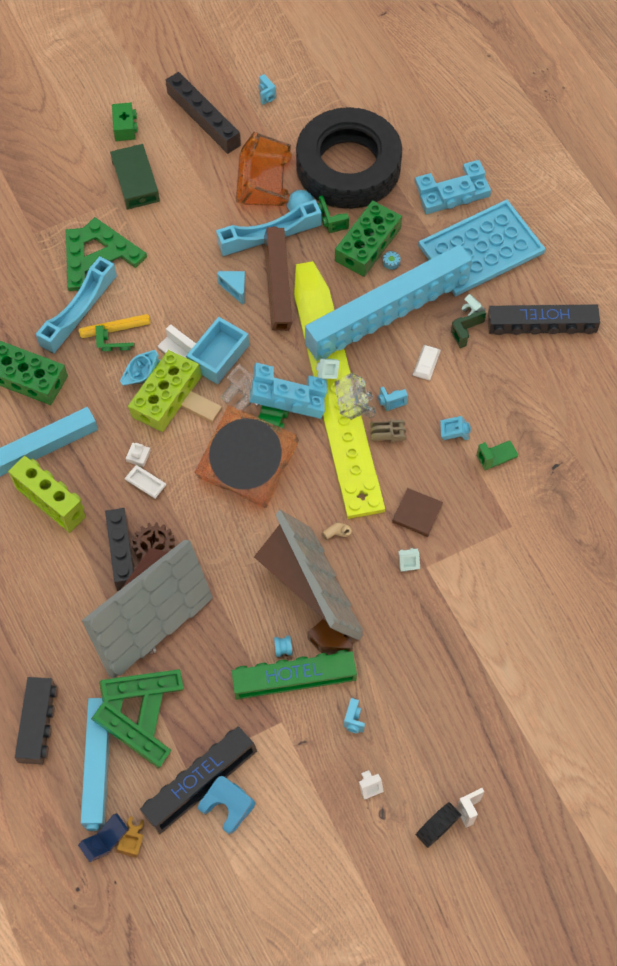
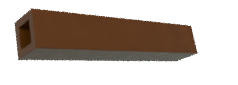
M276 226L267 227L264 235L271 330L289 331L293 321L285 230Z

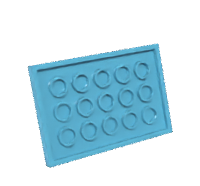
M504 200L418 241L419 248L428 260L459 244L472 258L469 280L464 285H458L451 291L455 297L544 254L546 250L508 200Z

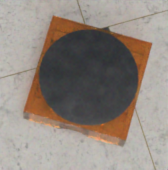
M228 405L194 473L198 478L222 489L231 490L242 498L267 508L278 485L280 475L288 465L299 439L292 432Z

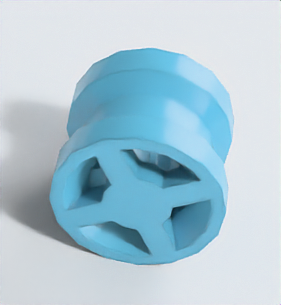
M290 635L285 636V638L274 637L276 657H281L283 654L291 656Z

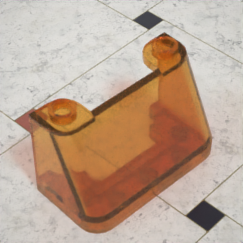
M257 132L251 134L242 147L239 156L237 203L244 205L283 206L288 202L290 194L287 189L283 188L284 165L292 157L290 144Z

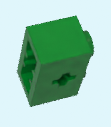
M132 102L112 104L115 141L135 140V133L138 132L137 122H134L137 119L136 109H133Z

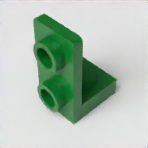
M319 196V203L317 204L323 216L322 224L324 227H327L328 233L349 229L348 214H337L330 217L323 196Z
M104 325L95 326L96 345L102 351H113L112 347H120V351L131 350V347L135 346V343L106 344V340H109L108 329H105Z
M506 441L492 448H488L486 442L478 445L476 456L483 469L488 470L517 458L518 453L511 441Z

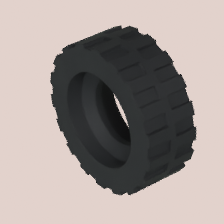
M448 802L415 835L428 848L462 814Z

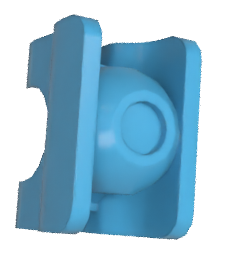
M220 776L200 801L198 810L203 814H207L216 805H226L229 814L224 822L223 830L230 835L236 831L253 810L255 801L238 785L232 783L224 776Z

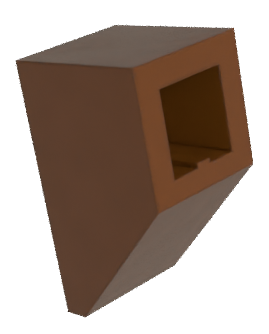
M322 619L308 631V640L320 653L336 654V652L341 650L353 651L352 640L347 635L343 636L341 632L330 628L325 619Z

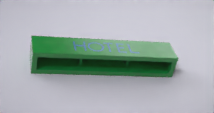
M341 650L332 655L321 653L312 658L302 656L293 661L278 660L274 664L259 663L255 667L239 666L235 670H231L236 700L357 681L353 651L348 652L347 650Z

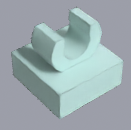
M469 294L465 298L469 304L463 305L462 310L466 312L471 308L468 316L476 311H486L472 295Z
M320 359L316 367L318 377L322 379H337L340 361L337 359Z
M418 548L398 551L400 571L420 569Z

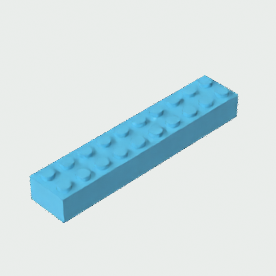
M459 244L305 325L306 347L316 361L325 359L331 353L344 349L352 342L359 341L363 336L374 333L378 328L389 325L393 320L404 317L408 312L419 309L428 301H434L443 293H449L458 285H464L469 280L472 258Z

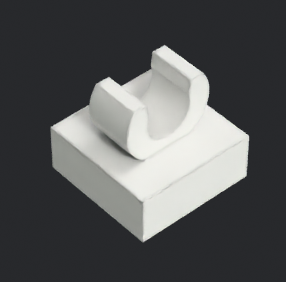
M132 443L126 456V462L144 467L151 449L139 443Z
M369 770L361 773L363 779L359 781L364 800L384 792L379 774L372 776Z

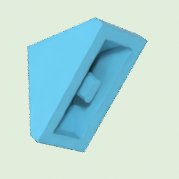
M219 271L217 273L218 284L237 301L244 304L245 271Z

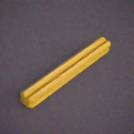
M148 314L82 327L79 328V334L81 338L96 336L95 326L104 325L109 333L150 324V318Z

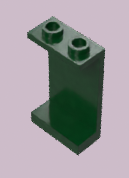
M139 144L110 151L112 164L115 167L126 209L160 202L158 188L144 145Z

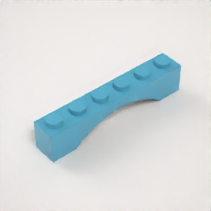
M316 200L305 202L296 206L286 215L265 224L249 227L231 225L216 230L217 244L222 255L226 256L264 244V235L267 227L276 226L284 228L286 237L321 226L322 213Z
M100 256L89 268L82 286L68 306L57 316L47 320L36 333L39 346L53 354L58 350L117 277L114 263Z

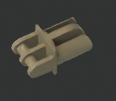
M391 418L388 422H371V440H391V443L393 441L406 440V435H404L406 432V428H404L405 421L392 420Z

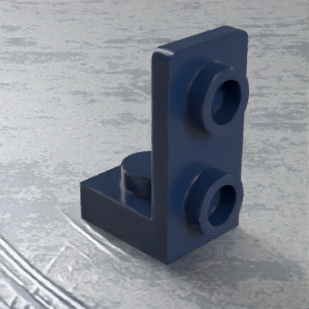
M117 813L113 814L96 835L82 840L78 846L88 861L93 862L108 855L128 832V827Z

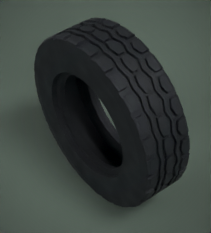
M354 107L329 110L310 120L299 134L296 144V170L299 181H301L304 189L318 201L319 196H323L326 205L344 209L369 206L372 200L378 202L386 197L396 186L400 177L402 161L400 136L385 118L372 111ZM352 142L367 147L375 155L376 161L364 171L341 173L328 167L321 157L327 149L336 144Z

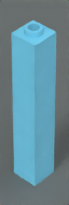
M83 408L1 447L0 477L7 474L24 455L30 460L32 458L36 460L97 431L96 421L89 408Z
M89 698L81 811V824L88 831H99V828H102L106 821L110 733L91 720L102 704V698Z

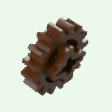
M158 522L154 526L148 523L147 528L141 526V532H135L137 538L132 539L133 544H135L133 545V550L137 551L136 557H141V559L147 553L143 549L149 550L151 548L171 551L175 547V538L172 535L171 529L166 530L164 524L159 527Z

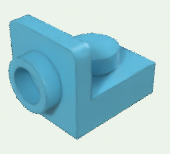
M263 74L259 77L258 87L261 91V103L264 105L276 98V86Z
M381 387L378 400L380 405H384L386 411L407 405L408 394L404 389L393 391L388 395L385 388Z
M462 416L440 420L441 438L443 440L461 436L464 440H469L471 427L469 422H466Z
M351 698L344 727L352 733H363L365 723L356 721L359 719L362 708L358 707L359 700Z

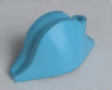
M152 350L135 356L128 364L120 380L121 384L126 386L145 383L160 362L157 351Z

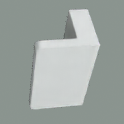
M169 325L166 328L167 337L158 345V349L164 354L170 350L186 358V355L196 343L174 326Z
M483 788L460 798L456 809L462 814L460 818L466 828L473 825L478 816L473 805L481 801L484 794Z

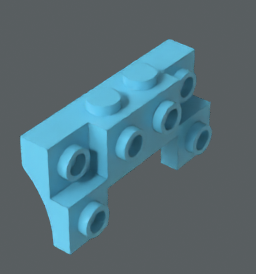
M480 160L463 164L465 176L436 183L431 173L415 177L414 182L417 186L425 214L448 208L451 209L458 205L469 204L472 201L490 197L491 189L485 178L486 172Z
M255 363L250 390L251 403L319 419L322 418L325 412L324 398L327 394L326 379L309 375L307 385L274 378L273 366Z

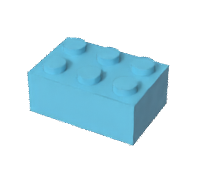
M218 317L186 355V358L198 363L202 376L218 385L249 347V334Z

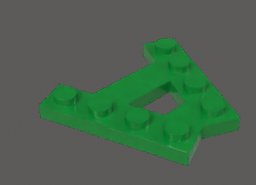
M96 217L83 228L65 229L68 291H79L86 278V272H88L99 256L110 262L121 258L134 268L147 258L146 252ZM91 240H96L105 247L85 256L84 244Z
M180 669L100 680L102 704L91 720L155 767L160 768L171 752V749L154 737L162 695L184 689ZM142 697L137 724L121 713L123 699Z

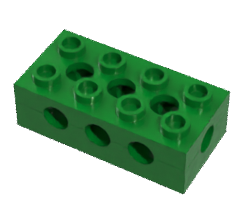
M372 200L335 248V262L365 277L400 231L402 215Z
M0 341V386L52 405L68 377L65 365Z

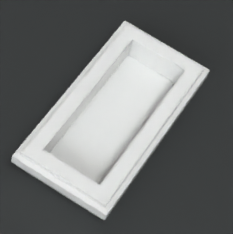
M423 345L412 376L430 381L441 350Z
M135 465L125 477L126 481L154 499L167 485L138 465Z

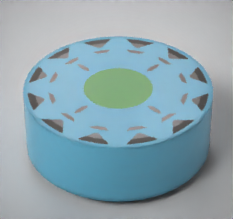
M393 251L385 253L383 256L384 267L391 270L398 268L401 259L400 255Z

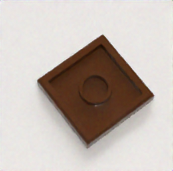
M407 488L392 523L428 537L443 502Z

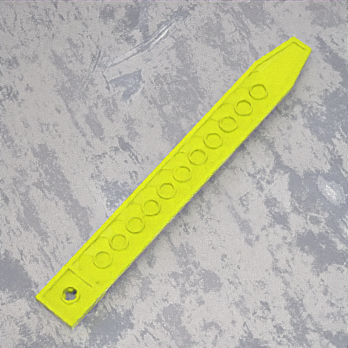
M313 261L296 264L294 298L304 340L305 325L334 311L330 290ZM307 348L313 376L318 377L316 367L317 362H320V360L316 361ZM345 349L337 350L325 358L337 359L340 362L337 379H326L327 394L324 398L325 412L323 419L347 519L383 513L385 512V506ZM359 494L366 495L365 500H361V498H357V496H359Z

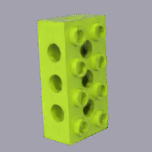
M168 350L128 405L132 418L164 432L180 409L183 401L201 379L200 365Z
M24 455L8 471L15 488L67 532L70 533L86 518L81 498L74 492L71 494L67 490L66 485L61 481H55L53 475L48 470L43 471L38 462L33 458L30 460Z

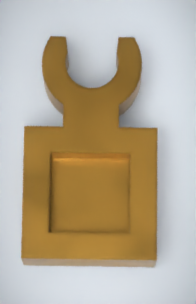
M130 816L127 822L129 831L119 841L116 852L137 858L143 835L138 832L142 830L144 820L141 819L140 824L134 826L132 824L133 817Z

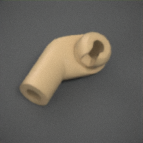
M335 523L324 530L322 534L326 540L334 535L347 537L351 535L352 529L349 525Z

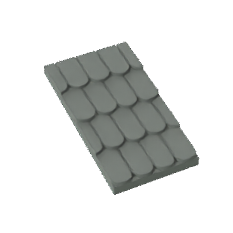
M279 510L276 513L280 523L279 526L256 553L254 558L325 619L330 628L360 640L363 636V628L350 608V601L335 579L336 573L323 554L325 550L309 526Z
M183 540L171 551L150 548L121 590L82 619L85 629L109 677L116 678L118 675H122L139 658L147 655L167 635L172 634L188 618L196 615L213 599L191 541Z

